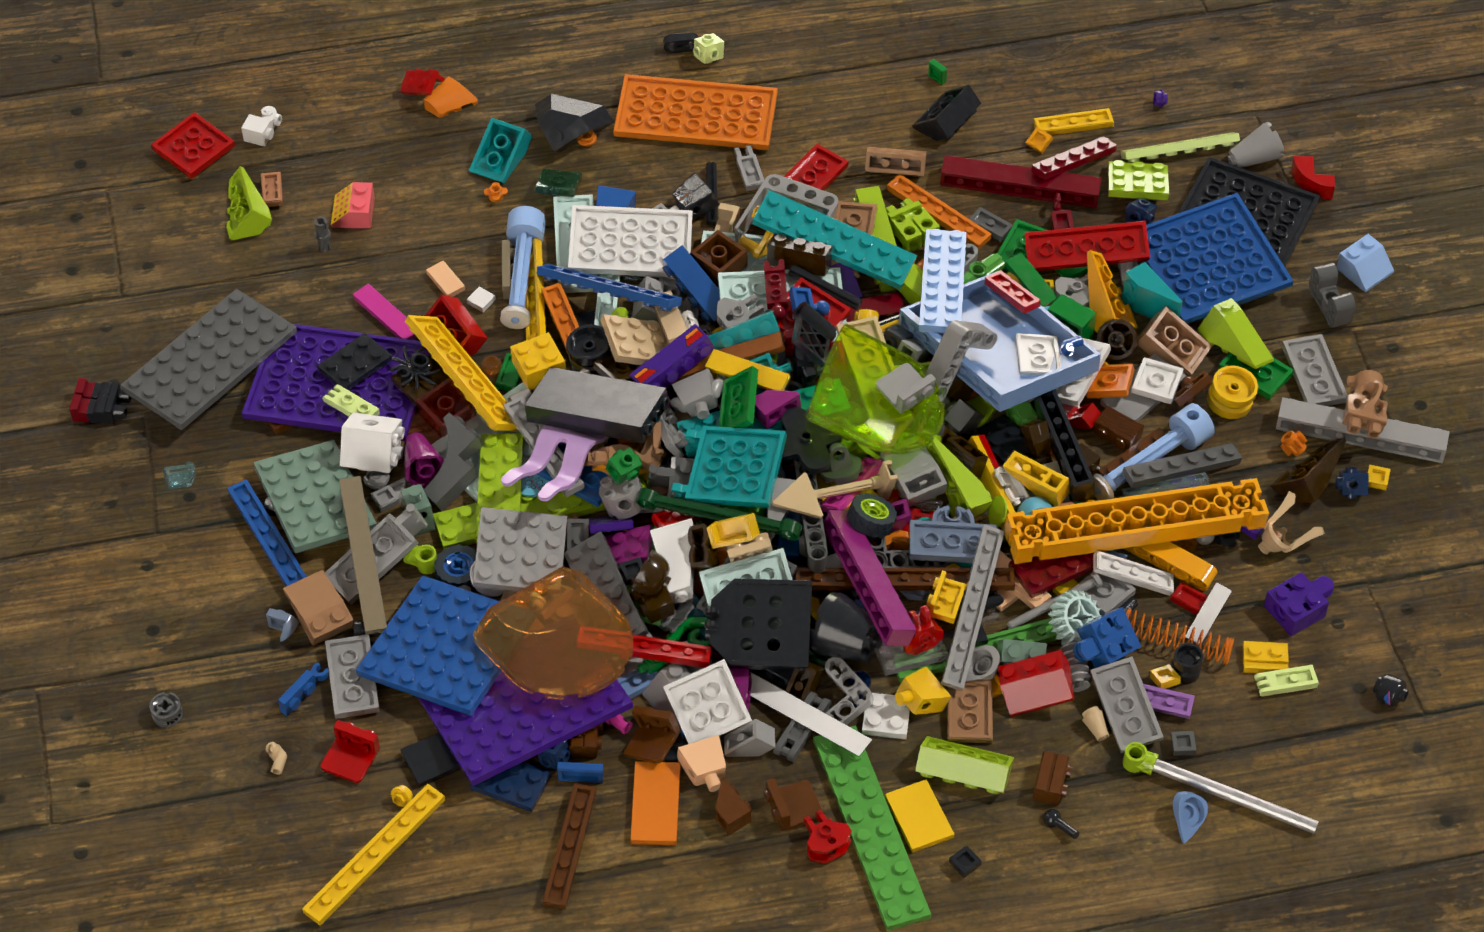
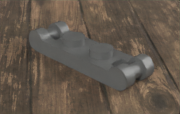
M812 691L804 700L805 703L812 707L813 705L818 706L816 709L823 713H826L831 705V700L819 698L818 694ZM792 719L776 743L773 753L778 756L784 755L787 757V760L794 763L813 730ZM787 743L793 745L791 749L785 746Z

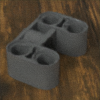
M1333 262L1313 267L1309 280L1310 293L1317 302L1330 328L1351 323L1356 306L1354 297L1350 292L1341 295L1338 292L1336 286L1338 271Z

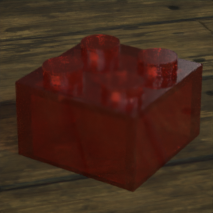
M450 378L416 401L419 415L441 438L448 435L443 419L448 413L454 417L458 415L465 423L477 416L475 407L466 400L465 395L454 385Z

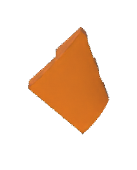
M449 76L432 91L431 95H427L424 98L425 110L439 118L447 116L451 112L462 110L464 105L472 103L474 106L478 103V99L468 89Z

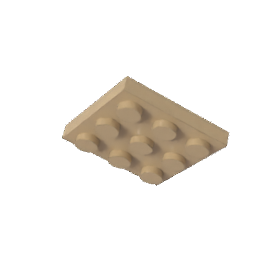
M603 314L600 320L615 362L642 365L668 345L659 322Z

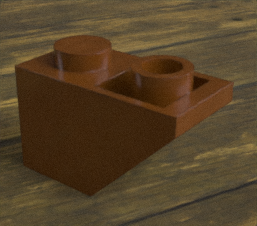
M723 779L721 780L717 797L715 818L729 836L751 822L752 808L746 800L743 801L739 797L736 787Z

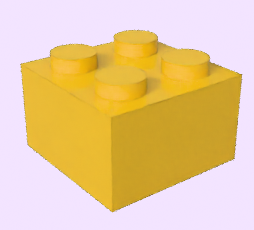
M549 332L510 346L512 363L524 385L529 390L537 388L550 367L566 370L565 360Z

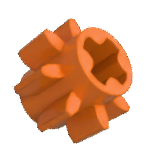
M1293 430L1288 431L1281 438L1283 444L1280 447L1288 456L1291 454L1298 456L1307 447L1305 444L1307 439L1299 430L1296 433Z

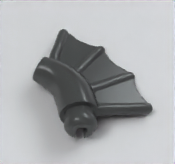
M693 596V598L686 600L677 607L674 605L675 614L664 618L659 628L664 632L669 630L675 633L676 629L687 620L688 614L694 609L693 603L696 597Z

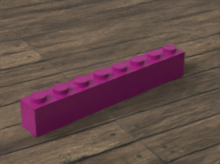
M829 510L823 522L824 531L884 645L909 646L916 632L915 625L900 601L866 535L858 532L848 522V510Z

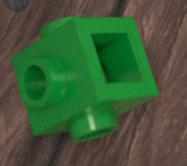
M631 448L624 451L621 449L609 458L605 469L618 485L626 480H634L639 475L642 462L639 455L634 453Z

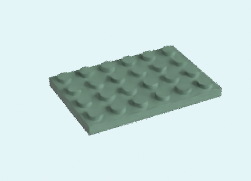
M334 440L254 462V469L295 553L349 538L339 479L351 478L353 476L348 467L340 466V451ZM365 502L371 531L377 523Z

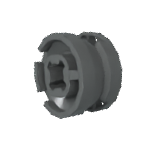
M165 692L154 696L150 701L149 708L156 725L168 728L175 726L182 719L183 710L180 699L176 694L171 692L170 694H165Z

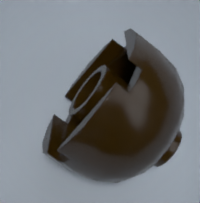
M1112 319L1105 322L1099 328L1096 341L1110 344L1111 351L1107 358L1122 360L1129 357L1136 350L1138 334L1130 322L1123 319Z
M651 550L647 561L645 560L631 588L644 595H653L658 593L661 588L666 589L672 579L668 576L670 567L667 560L659 553Z

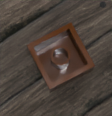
M719 230L715 231L690 252V255L718 288V273L741 272L748 266V250Z

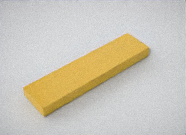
M1109 108L1034 118L1033 121L1035 128L1038 127L1050 135L1114 127V121Z
M713 349L705 365V368L711 372L726 377H731L753 366L758 369L757 387L765 390L784 391L790 379L788 373Z

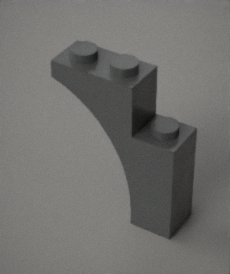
M450 413L443 418L448 431V448L445 460L435 478L424 489L427 498L441 511H444L478 477L473 470L475 465L469 459L483 446L478 440L479 434L472 428L468 430L463 419L458 415L454 417Z

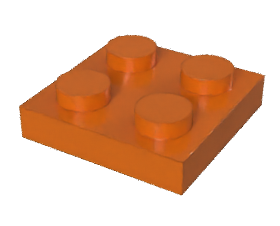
M1102 365L1086 393L1087 398L1128 396L1134 374V365Z

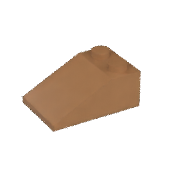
M1167 306L1153 316L1138 337V346L1148 355L1152 356L1155 353L1169 364L1183 368V372L1190 376L1212 347Z
M323 570L283 588L312 646L352 627L353 618Z

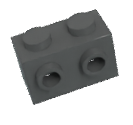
M959 399L955 405L952 404L947 409V415L944 419L948 422L947 427L961 436L963 433L970 436V432L975 430L985 416L971 404Z

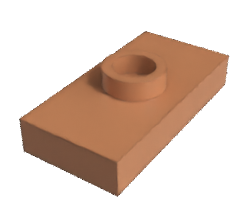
M281 172L261 173L262 198L268 207L283 206Z

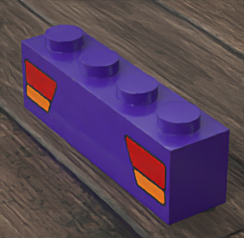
M694 324L633 371L630 377L633 382L666 388L708 356L715 347L709 337Z

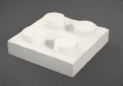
M1144 357L1133 383L1131 393L1172 404L1184 369Z
M872 693L874 700L872 705L864 712L862 734L906 739L910 714L909 708L905 704L898 705L895 701V695Z

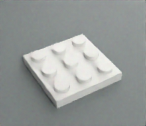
M725 659L663 686L688 744L716 735L720 736L752 721Z

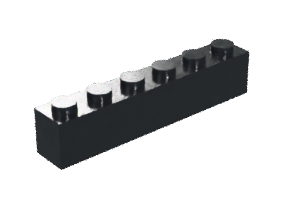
M1056 389L1035 397L1034 408L1039 420L1047 421L1051 437V449L1056 461H1058L1062 475L1069 478V490L1073 502L1094 498L1095 481Z

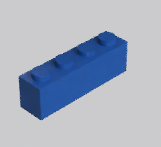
M681 245L663 259L664 267L662 269L668 277L672 276L675 279V285L682 293L685 291L689 296L688 301L694 308L698 307L702 312L700 315L707 324L710 322L714 327L718 324L717 303L720 300L719 289L685 247Z

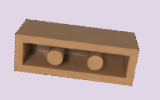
M868 147L865 171L924 176L927 151Z

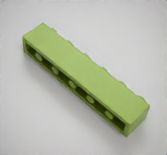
M879 186L856 189L855 198H852V202L877 204L878 210L873 236L897 246ZM874 278L875 284H879L881 292L898 290Z

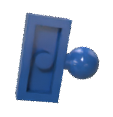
M790 288L789 296L793 312L802 302H806L823 317L829 314L830 306L826 301L820 300L814 304L811 288Z

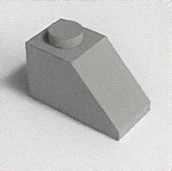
M757 719L724 736V753L727 757L761 756L775 748V728Z

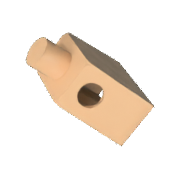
M716 735L678 747V762L695 786L706 783L710 792L719 790L721 783L719 779L725 776L726 771L719 736Z

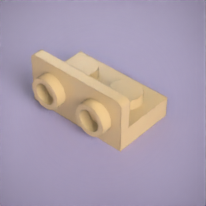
M767 532L759 534L751 541L726 546L730 563L773 551Z

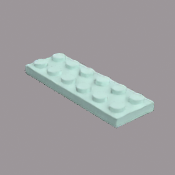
M593 194L553 197L557 266L568 269L572 205L594 206ZM561 284L565 293L593 292L592 288L580 289L577 288L576 284Z

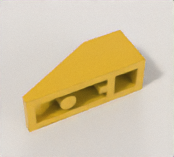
M1016 451L1011 454L1003 465V469L1032 493L1047 499L1053 506H1059L1070 493L1068 477Z

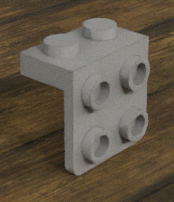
M904 363L876 382V387L901 414L934 393L936 378L932 374L922 378L909 363Z

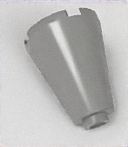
M1269 122L1263 123L1229 151V156H1227L1229 163L1243 168L1284 157L1285 154L1281 153L1284 151V146L1277 131L1272 132L1269 128L1272 124Z

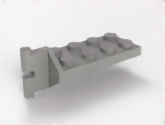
M408 504L406 510L397 518L389 513L370 531L378 579L384 576L418 544L414 536L421 529H425L428 526L413 504ZM350 549L325 574L334 588L352 605L359 598V592Z

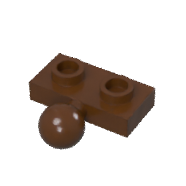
M1205 370L1195 378L1191 376L1184 377L1180 383L1182 389L1175 393L1173 399L1180 407L1188 405L1194 400L1193 396L1198 392H1204L1210 387V383L1213 381Z

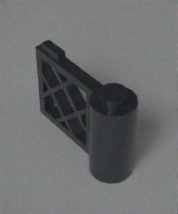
M802 302L792 314V318L795 320L792 343L819 366L827 367L830 362V357L828 356L829 345L836 337V327L808 303Z

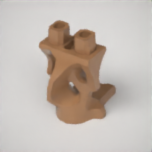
M1364 370L1355 376L1347 377V384L1351 386V389L1348 393L1342 424L1347 425L1349 433L1356 434L1361 429H1365L1369 438L1377 439L1388 421L1386 415L1388 403L1379 399L1380 396L1385 394L1388 386L1384 384L1380 373L1373 370ZM1375 407L1379 408L1380 413H1376Z

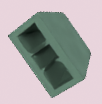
M413 485L401 491L403 510H406L408 504H413L419 513H423V518L428 524L427 528L421 529L415 536L436 530L432 508L422 485Z

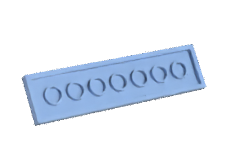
M926 229L919 332L945 333L946 328L952 321L962 320L966 232Z

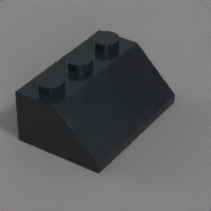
M970 85L945 91L912 127L935 141L949 140L955 135L954 131L965 125V120L977 112L976 109L981 102Z

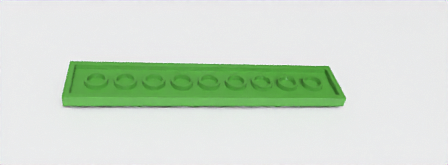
M856 725L851 727L852 729L858 731ZM822 735L813 737V743L843 820L852 830L850 838L886 930L890 931L931 919V912L866 750L864 749L858 756Z

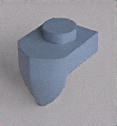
M269 608L266 614L268 627L282 631L280 642L288 639L294 633L299 623L293 615L283 610Z

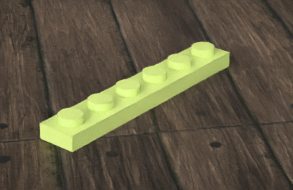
M1232 132L1120 151L1121 159H1128V162L1140 161V157L1147 156V159L1159 158L1158 154L1166 153V156L1178 155L1177 151L1182 150L1185 153L1196 152V148L1203 147V150L1215 149V145L1222 144V147L1233 146L1234 142L1240 141L1239 133Z

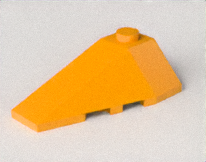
M1089 250L1087 252L1089 308L1096 312L1094 331L1098 333L1099 328L1105 322L1112 319H1123L1130 322L1137 329L1129 304L1124 305L1120 297L1122 291L1112 282L1113 274L1103 255Z

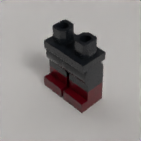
M794 329L783 331L782 340L785 347V358L789 357L793 366L794 381L799 382L802 388L816 385L818 364L792 343Z
M78 378L69 411L73 422H108V424L114 425L116 419H126L127 406L120 404L131 403L132 397L121 390L119 382H113V384L110 382L94 383L88 382L87 378Z

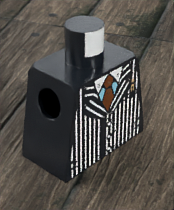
M693 173L673 192L672 196L677 204L669 210H691L692 220L720 204L710 188Z

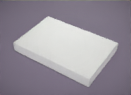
M1016 333L1015 340L1020 376H1041L1051 372L1050 368L1054 354L1056 369L1061 368L1057 336Z

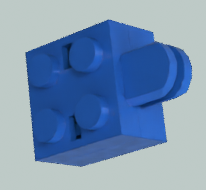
M1123 607L1106 612L1076 628L1081 641L1074 645L1073 653L1080 662L1091 660L1094 668L1110 664L1142 646Z

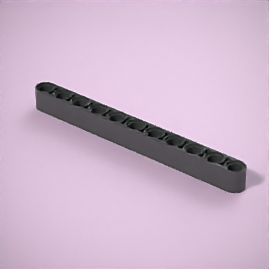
M788 381L784 391L802 389V386L797 381ZM793 459L795 480L803 473H807L812 488L818 490L816 474L807 472L803 469L800 462ZM800 513L808 568L813 573H822L827 568L828 553L823 519Z

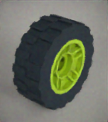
M861 493L852 500L847 511V520L858 532L866 536L881 538L882 536H887L888 533L890 534L897 519V511L884 498L875 494Z

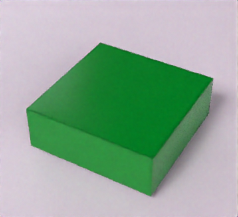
M933 58L929 61L928 76L943 85L947 82L948 68Z

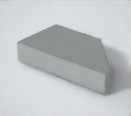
M406 477L371 493L372 500L381 512L400 504L401 491L406 489L408 484Z

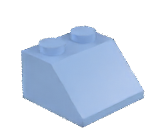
M1369 234L1343 250L1339 254L1336 267L1338 271L1364 292H1367L1394 273L1383 245Z

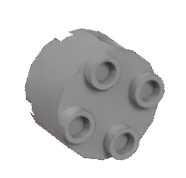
M610 476L601 479L599 496L611 518L616 516L617 519H627L641 511L640 506L635 502L640 488H643L638 477L632 481L626 480L618 485Z

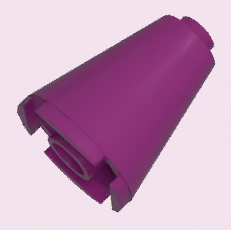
M411 433L404 441L405 477L412 485L421 484L423 488H426L439 472L444 459L423 434Z

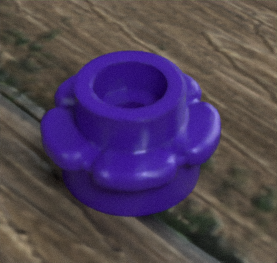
M1160 89V91L1154 92L1153 105L1162 108L1163 105L1167 104L1168 95L1164 93L1163 89Z

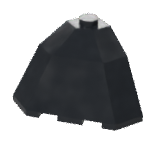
M550 94L535 104L538 122L555 152H562L592 131L599 133L614 123L603 105Z

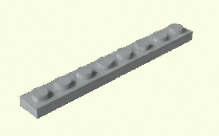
M985 524L981 529L941 685L959 691L964 689L1005 532L1003 530Z

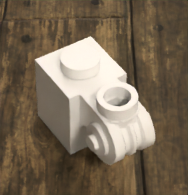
M266 106L261 110L262 117L248 115L241 127L245 142L265 147L268 141L273 138L274 128L281 124L282 115L278 114L272 106Z

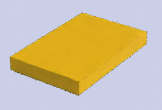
M927 779L885 794L886 802L912 853L954 838V832Z

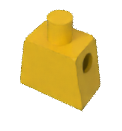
M927 667L906 676L895 694L896 703L898 705L905 704L915 715L943 712L951 698V695Z

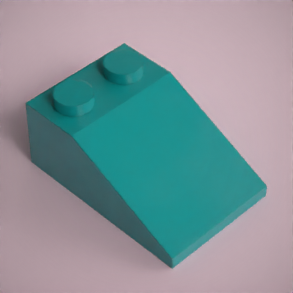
M491 117L469 172L504 184L526 154L533 136L524 128Z
M1146 262L1125 272L1122 300L1125 305L1129 304L1134 312L1150 319L1167 306L1180 318L1183 301Z

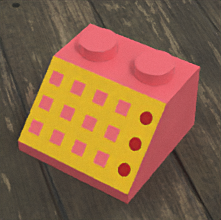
M352 182L335 195L331 228H371L375 200L373 183Z

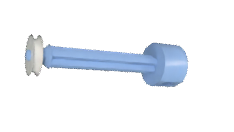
M530 206L516 207L508 214L507 240H510V243L516 246L509 305L501 311L500 321L510 329H523L530 324L531 314L525 308L532 239L536 237L542 242L544 239L545 216L539 209Z
M1191 403L1171 416L1169 419L1171 431L1107 475L1101 476L1097 473L1093 475L1095 481L1094 496L1099 501L1113 499V491L1127 481L1122 474L1123 468L1126 466L1160 459L1180 444L1188 450H1193L1213 437L1215 429L1208 413L1198 404Z

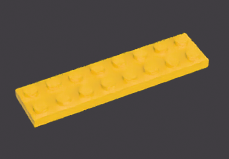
M408 315L404 322L408 325L410 331L421 341V345L431 353L432 358L440 364L443 372L453 380L454 385L462 391L466 400L471 402L476 412L487 422L488 427L494 431H519L504 410L503 405L508 403L440 319L438 317Z

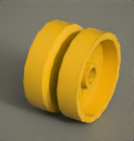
M1225 366L1215 373L1208 391L1207 402L1209 407L1215 414L1226 419H1240L1246 416L1251 410L1257 394V380L1251 372L1239 366Z

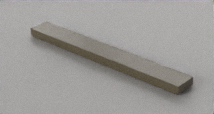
M361 477L339 479L365 633L368 635L383 632L387 628Z

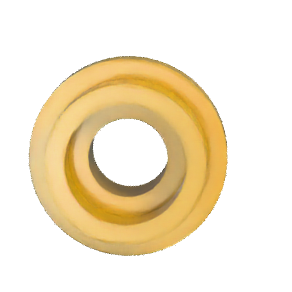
M404 785L395 787L391 791L392 800L398 806L405 807L413 798L411 790Z

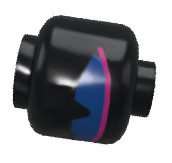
M1385 674L1383 677L1380 676L1373 688L1377 700L1390 706H1397L1400 702H1405L1409 690L1406 689L1405 680L1391 674Z

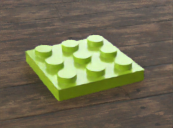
M1121 160L1109 161L1108 197L1168 201V165L1162 163L1145 164L1139 161L1134 163Z

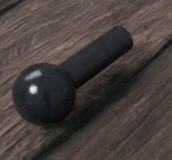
M1048 809L1044 813L1043 821L1046 825L1056 826L1071 838H1078L1080 832L1062 820L1058 810Z

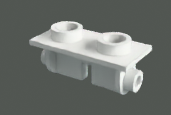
M1002 466L994 470V476L998 478L1014 509L1017 510L1025 499L1030 498L1022 483L1003 469Z

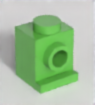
M1027 401L1008 408L1006 411V415L1018 426L1037 419L1035 410Z

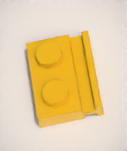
M1243 642L1244 673H1263L1289 668L1288 643Z

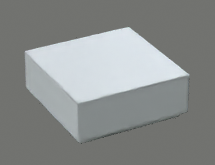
M478 287L467 298V304L484 313L496 298L494 294Z

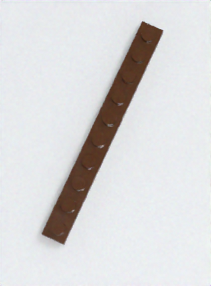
M798 568L796 570V580L812 581V591H856L844 568H826L822 573H813L809 568ZM883 568L895 591H932L935 578H940L942 570L947 572V579L967 584L971 568ZM995 568L989 591H1015L1014 568Z

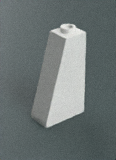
M692 518L650 530L655 551L662 555L669 563L670 572L668 576L672 579L667 589L674 603L685 602L693 598L694 568L691 567L689 562L691 546L688 542V530L690 526H693Z

